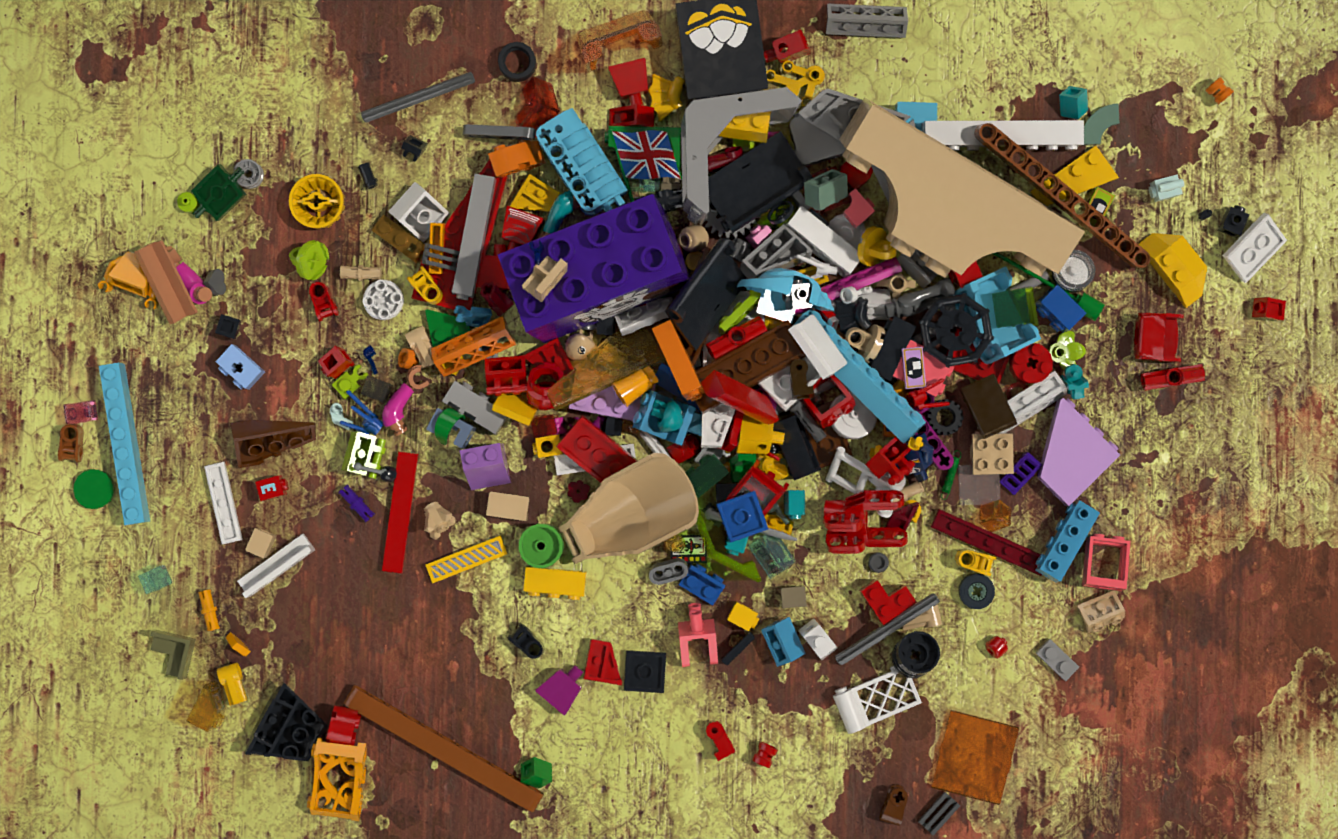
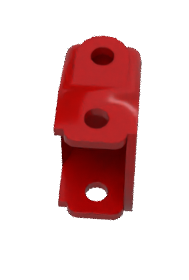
M1138 313L1135 322V359L1166 363L1181 362V358H1175L1178 347L1177 320L1183 319L1184 315Z

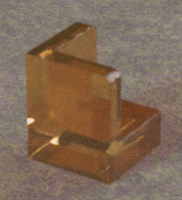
M1000 499L982 505L979 511V523L990 532L1011 526V508Z

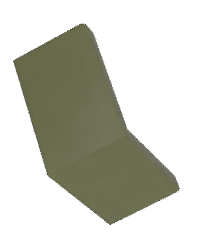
M160 630L151 631V636H154L151 650L170 654L166 674L178 677L179 680L186 679L196 639Z

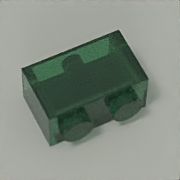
M707 454L699 461L701 463L700 466L696 469L692 466L685 472L693 485L697 498L729 474V471L715 454L712 456Z

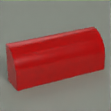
M716 370L712 371L701 382L705 394L763 424L769 425L779 420L768 396Z

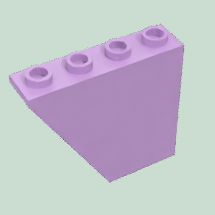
M1060 398L1056 402L1041 460L1042 466L1038 471L1037 478L1065 506H1070L1120 454L1117 452L1118 448L1111 441L1107 442L1103 438L1104 434L1099 428H1093L1088 423L1090 420L1084 413L1081 412L1079 414L1074 409L1076 406L1070 399Z

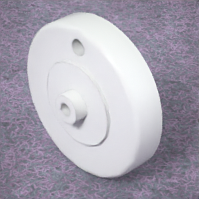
M849 391L854 398L856 406L849 414L840 416L831 426L841 437L855 440L868 435L874 429L877 417ZM841 394L836 397L829 409L845 399L844 396Z

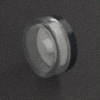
M1073 250L1059 274L1052 271V278L1055 284L1059 285L1064 291L1069 293L1080 292L1094 279L1095 265L1089 255L1080 250Z

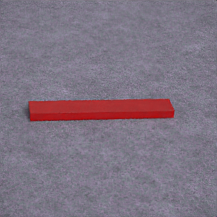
M398 451L397 475L393 486L382 571L403 573L419 454Z

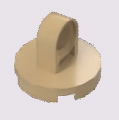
M875 324L867 331L853 327L848 329L845 338L851 346L858 349L857 353L863 356L865 362L869 364V359L874 360L881 349L884 340L880 339L881 334H885V330L883 327ZM854 332L860 333V339L857 342H851L850 340Z

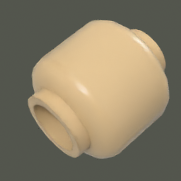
M688 226L680 232L679 243L686 252H696L707 247L709 236L703 226Z

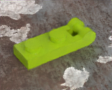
M750 290L749 297L743 303L739 302L733 308L734 312L729 317L726 315L720 320L718 333L724 335L732 327L737 326L759 304L761 293Z

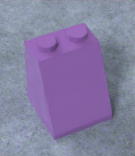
M503 443L460 450L463 471L471 490L511 483Z

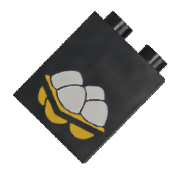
M696 0L675 3L688 106L693 100L768 90L757 0Z

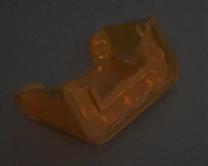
M645 10L638 11L580 32L577 37V44L587 73L597 70V61L603 57V46L631 36L638 35L640 44L648 43L652 46L653 50L663 47L660 28L651 13Z

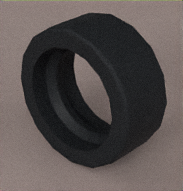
M509 43L502 48L498 56L499 69L504 77L510 81H525L532 76L536 69L535 54L525 43ZM516 50L523 51L529 58L527 69L518 74L509 71L505 63L508 54Z

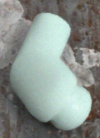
M332 404L330 407L332 422L349 431L351 428L341 425L340 421L353 424V421L344 418L341 404Z

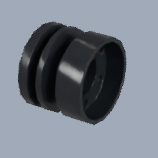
M921 631L907 634L892 650L893 666L900 675L906 678L917 679L924 676L938 664L940 659V648L937 641L930 634ZM915 654L917 657L915 659H911L910 656Z

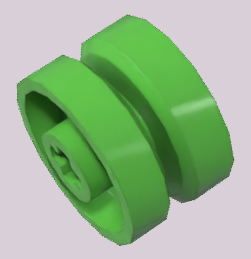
M539 523L530 526L522 533L519 540L521 558L534 568L552 566L560 559L564 551L562 534L556 527L549 524ZM543 542L545 548L540 550L539 546H537L538 543Z

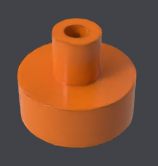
M403 348L398 356L399 367L410 369L413 364H418L419 360L415 357L414 350Z

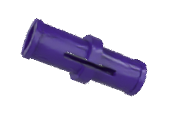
M346 485L344 489L348 492V495L342 489L338 494L350 504V509L355 510L366 523L370 519L365 512L371 518L375 513L363 502L364 499L362 497L359 498L349 485Z

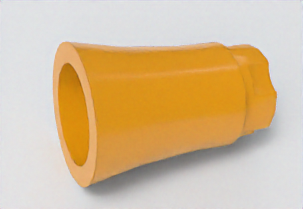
M647 366L612 383V387L625 407H628L634 400L651 389L658 382V378L651 367Z

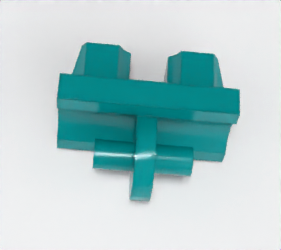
M1070 364L1065 369V375H1060L1061 380L1066 385L1067 394H1071L1072 399L1085 398L1084 388H1089V383L1082 376V368L1077 364Z

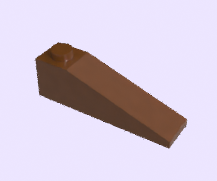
M246 420L230 423L238 468L262 464L266 458L273 455L278 457L282 455V451L289 448L296 449L316 440L314 422Z

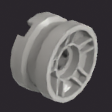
M244 159L235 165L234 171L237 167L242 168L241 171H244V174L237 180L238 184L242 187L254 189L263 182L264 171L255 161ZM250 170L252 172V176L247 178L245 174H247Z

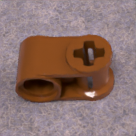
M67 424L61 428L58 448L59 461L75 460L77 463L82 461L84 430L80 425ZM70 428H73L76 432L74 438L69 436Z

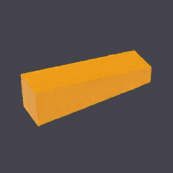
M430 223V244L444 247L445 223ZM433 249L429 250V252L443 255V252ZM429 257V261L443 264V260ZM429 265L430 274H442L443 268Z

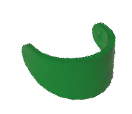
M452 408L445 409L439 415L434 432L441 444H447V438L452 427L459 419L464 420L465 415Z

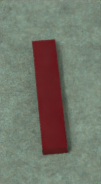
M941 509L937 510L930 526L931 528L1042 576V574L1035 571L1038 566L1036 561L1041 554Z

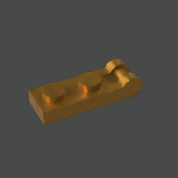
M383 214L372 231L417 263L420 260L419 256L424 251L425 244ZM412 244L416 245L417 247L413 252L408 250Z

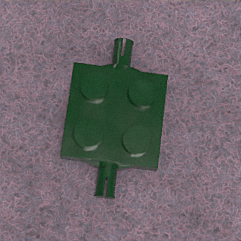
M217 164L191 190L200 204L192 214L199 218L206 211L216 221H220L247 195L237 182L244 174V171H241L242 168L237 167L230 174L221 164Z

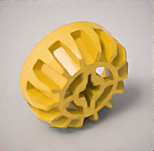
M310 174L299 179L292 187L289 195V207L292 215L299 223L308 228L321 230V228L331 227L334 222L341 218L340 215L345 209V196L340 186L330 177L322 174ZM321 190L328 192L332 199L322 195ZM317 198L323 201L322 203H318V207L314 204V202L317 201ZM306 207H310L317 212V217L312 216ZM327 207H332L327 215L321 217V212L325 211Z

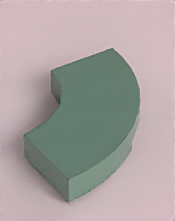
M1119 103L1102 107L1089 117L1084 124V145L1082 146L1100 145L1104 131L1110 126L1119 124Z

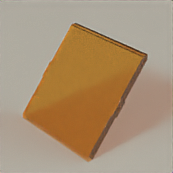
M950 710L943 741L939 747V757L931 788L1000 805L1007 775L1011 768V759L1019 727Z

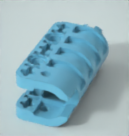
M573 108L562 112L537 129L536 137L540 147L567 189L572 192L580 205L581 211L586 216H594L602 210L605 212L612 210L610 205L616 203L618 207L624 205L625 202L622 197L628 192V189L586 124L581 122ZM545 135L551 139V144L549 146V143L546 140V138H543V136ZM554 152H562L559 157L552 156ZM564 163H566L567 169L572 172L573 178L571 180L568 172L564 170ZM576 185L584 186L581 191L574 190ZM583 194L585 195V197L587 196V200L590 204H593V207H585L584 204L586 203L584 197H581L580 195Z

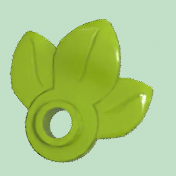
M1073 331L1061 333L1057 338V342L1048 349L1052 356V361L1059 363L1063 370L1070 364H1076L1075 360L1081 359L1086 353V349L1082 344L1074 342L1075 334ZM1058 349L1060 350V356L1057 354Z

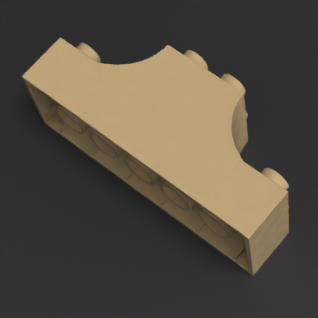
M865 97L839 139L846 148L842 156L846 158L848 163L865 173L868 172L873 164L880 168L885 175L889 188V205L883 223L889 230L886 239L891 242L890 245L909 257L913 255L916 249L923 252L920 259L926 263L925 266L945 278L951 269L962 275L976 260L988 254L1002 251H1015L1014 258L1020 261L1021 265L1041 277L1047 268L1059 274L1085 233L1083 229L1070 219Z

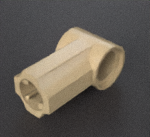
M422 325L406 333L405 337L411 349L415 351L422 367L426 368L433 365L431 340L424 326Z
M938 604L902 626L903 630L942 625Z

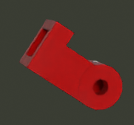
M710 721L706 726V733L709 738L713 739L718 749L714 752L717 761H720L735 753L736 750L723 725L719 721Z

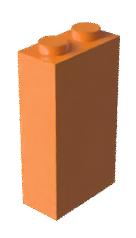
M666 321L652 328L684 398L687 401L690 399L691 401L700 399L705 392L672 321Z

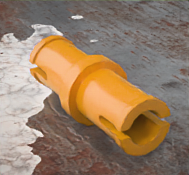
M211 589L198 592L202 606L201 614H204L207 632L220 629L216 615L217 607H214Z

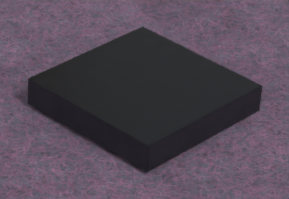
M626 650L624 691L664 693L666 652Z

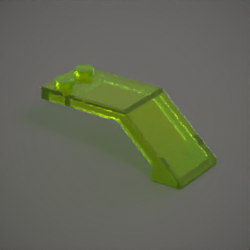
M699 510L696 526L708 557L756 582H760L761 578L753 560L742 564L714 549Z

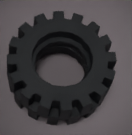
M938 400L936 402H949L950 405L929 408L926 413V421L934 432L939 435L953 434L962 425L964 419L963 411L952 400ZM941 409H948L953 414V420L947 426L940 425L937 421L936 416Z

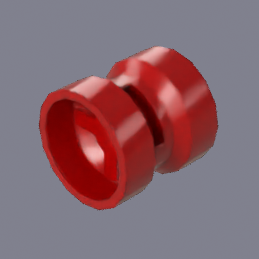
M760 741L758 745L759 750L754 754L752 761L770 768L772 757L776 756L778 749Z

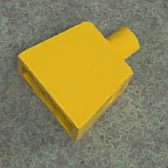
M744 414L737 444V453L768 454L772 443L783 445L785 433L773 431L774 423L769 425L763 424Z

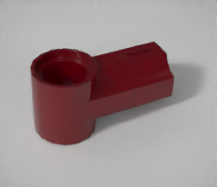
M733 146L725 149L724 152L708 155V174L718 172L743 155L742 147Z
M486 282L481 286L480 294L499 318L515 305L493 282Z

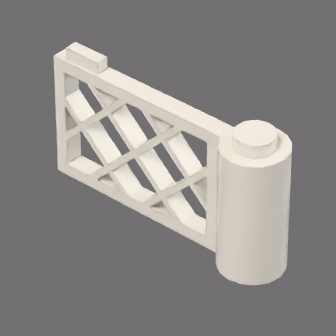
M892 666L890 667L891 672L850 689H847L845 686L835 690L836 694L833 695L847 733H855L866 726L921 704V699L912 678H906L904 686L895 683L894 680L898 672ZM879 681L889 682L885 694L875 690ZM893 684L902 688L898 699L889 696ZM863 688L871 690L867 702L859 698L858 690ZM905 690L913 693L915 701L910 703L901 701ZM874 692L884 696L880 707L870 703ZM887 697L897 701L892 711L883 709ZM869 705L879 709L876 717L868 720L866 715Z

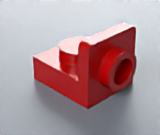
M1270 297L1254 298L1252 317L1284 321L1286 301Z

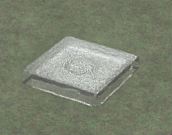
M958 465L960 505L1001 504L999 474L973 475L972 465Z

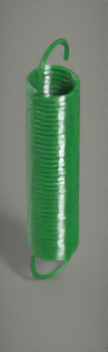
M953 457L954 463L947 471L942 492L950 494L960 460L957 457Z

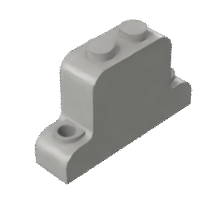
M800 113L794 115L789 125V133L795 149L793 151L802 164L808 167L842 156L846 148L841 141L806 121Z

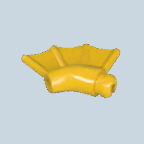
M652 74L653 82L648 89L652 97L650 107H654L659 122L664 120L673 110L683 106L680 95L684 88L685 80L679 76H676L674 81H670Z

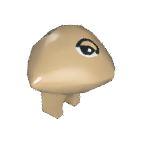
M580 329L578 333L567 338L565 343L567 356L572 360L581 361L596 355L599 349L592 341L593 332L590 331L586 336L583 334V330Z

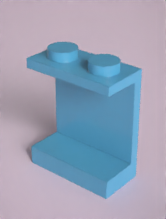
M652 390L643 393L640 399L639 411L633 417V427L682 446L696 408L673 400L678 403L683 412V425L676 431L663 433L657 426L659 418L650 415L652 409L656 408L652 407L655 399L664 403H668L673 399Z

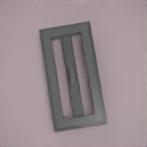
M425 243L422 264L456 271L460 251ZM429 249H433V250H437V251H441V252H445V253H449V254H453V255H452V258H451V257H447V256H443V255L431 253V252H429ZM429 256L451 262V265L433 262L427 259Z
M944 791L918 822L934 836L960 805ZM947 798L948 801L928 823H925L924 821ZM951 804H953V806H952V807L949 809V811L939 820V822H938L933 828H931V826L934 824V822L944 813V811H945Z

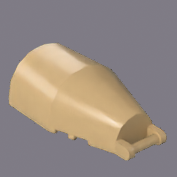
M653 453L604 479L600 487L589 496L588 501L577 510L567 523L558 527V530L563 534L570 549L574 565L591 558L639 554L691 528L697 522L699 514L698 500L691 481L678 463L665 454Z

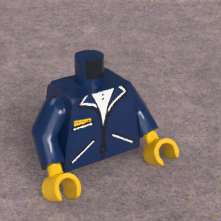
M925 432L910 437L906 442L912 450L904 457L907 461L912 460L915 463L910 474H914L917 482H922L928 478L925 469L933 463L934 448L928 444ZM881 445L875 446V449L871 448L869 454L870 458H872L883 447Z

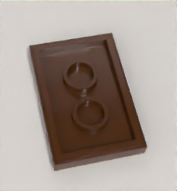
M833 401L818 405L816 408L823 414L829 410ZM820 426L827 436L818 443L815 442L805 428L821 468L831 465L838 447H843L845 453L853 457L848 440L838 435L832 426H826L825 428Z

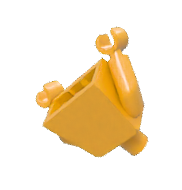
M128 251L123 256H119L109 262L104 274L105 280L98 283L99 289H103L106 283L107 289L105 292H111L113 286L145 298L148 295L149 299L144 303L146 308L149 307V301L154 302V309L159 306V302L155 299L156 296L134 253Z

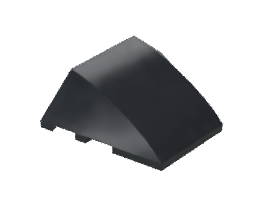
M282 682L271 695L253 728L244 754L282 757L284 759L309 762L313 744L317 743V738H322L328 725L292 689Z

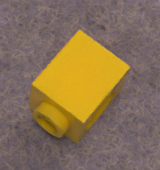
M560 435L535 438L536 443H532L534 455L538 454V458L562 455L563 452L556 447L561 440ZM545 441H550L553 445L552 450L548 453L542 450V444Z
M736 601L727 620L749 631L750 628L754 629L759 618L756 611Z

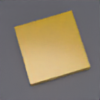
M522 392L520 395H513V393L501 394L492 407V411L528 426L538 411L533 405H529L527 394Z

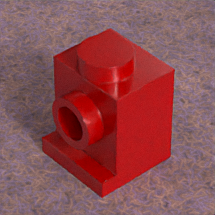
M336 345L318 360L322 366V373L326 377L334 379L339 377L350 366L353 367L355 365L345 349Z

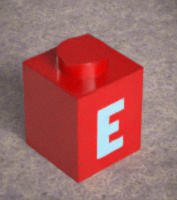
M282 475L255 482L260 501L287 495L286 490H289L288 482Z

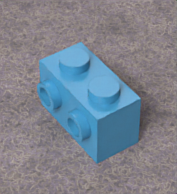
M790 617L778 620L761 629L777 667L790 663L806 654Z

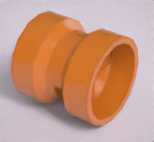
M1221 77L1205 90L1209 95H1213L1214 101L1218 105L1234 92L1224 84L1225 81Z

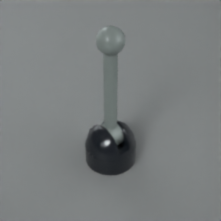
M360 463L354 464L356 471L364 470L377 473L381 480L385 482H393L397 475L396 469L392 466H383L378 470L362 466Z

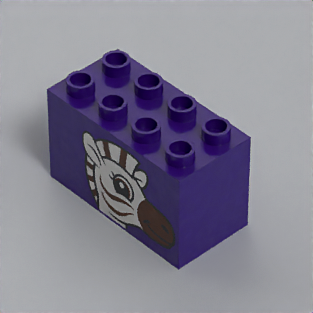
M653 194L498 254L525 332L544 343L680 291L690 278L667 212ZM546 256H549L557 263L560 259L568 263L567 272L542 302L522 288L524 282L533 273L535 264L540 265Z

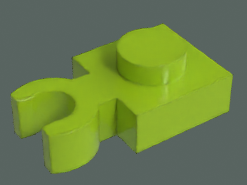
M361 365L355 366L351 375L346 371L332 384L345 400L350 397L347 394V390L354 393L361 387L358 381L365 380L369 376L367 372L362 376L358 375V370L362 367Z

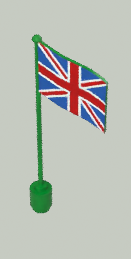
M614 128L608 129V133L610 132L615 146L623 179L628 189L630 202H633L634 198L628 178L653 179L671 177L682 179L669 132L649 130L630 133L615 131Z

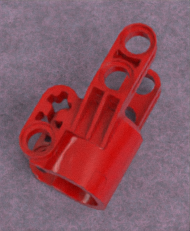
M864 490L846 497L845 500H825L823 524L828 529L825 540L827 550L833 554H859L865 550V546H905L908 542V535L905 530L899 527H869L868 510H896L904 505V494L897 490ZM875 498L879 499V501L877 502L870 501L871 499ZM894 498L900 499L898 502H891V501H890L891 499H894ZM878 535L883 536L881 539H875L874 537ZM898 535L903 536L901 539H895L894 537ZM833 542H840V543H841V544H839V545H837V546L831 545Z

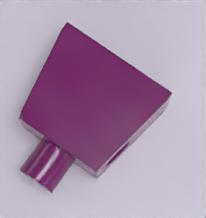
M576 665L568 673L560 668L536 689V692L565 716L582 688V685L577 680L584 672Z

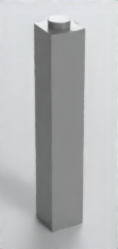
M481 174L474 175L452 293L456 294L458 299L468 300L469 297L474 298L496 185L495 177Z

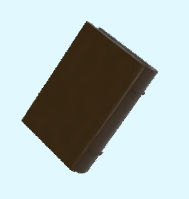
M994 374L961 388L960 392L964 402L967 404L977 425V430H979L983 439L1017 425V420Z

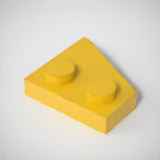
M529 174L510 207L550 212L554 201L562 193Z

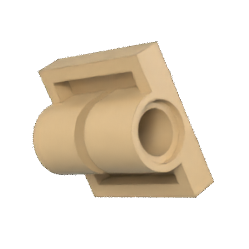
M998 433L986 439H983L981 434H971L970 460L973 475L1014 474L1013 433Z

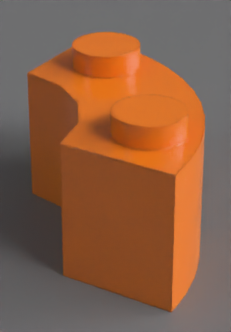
M521 140L519 144L508 147L500 145L494 148V152L488 154L496 177H506L546 164L538 141Z

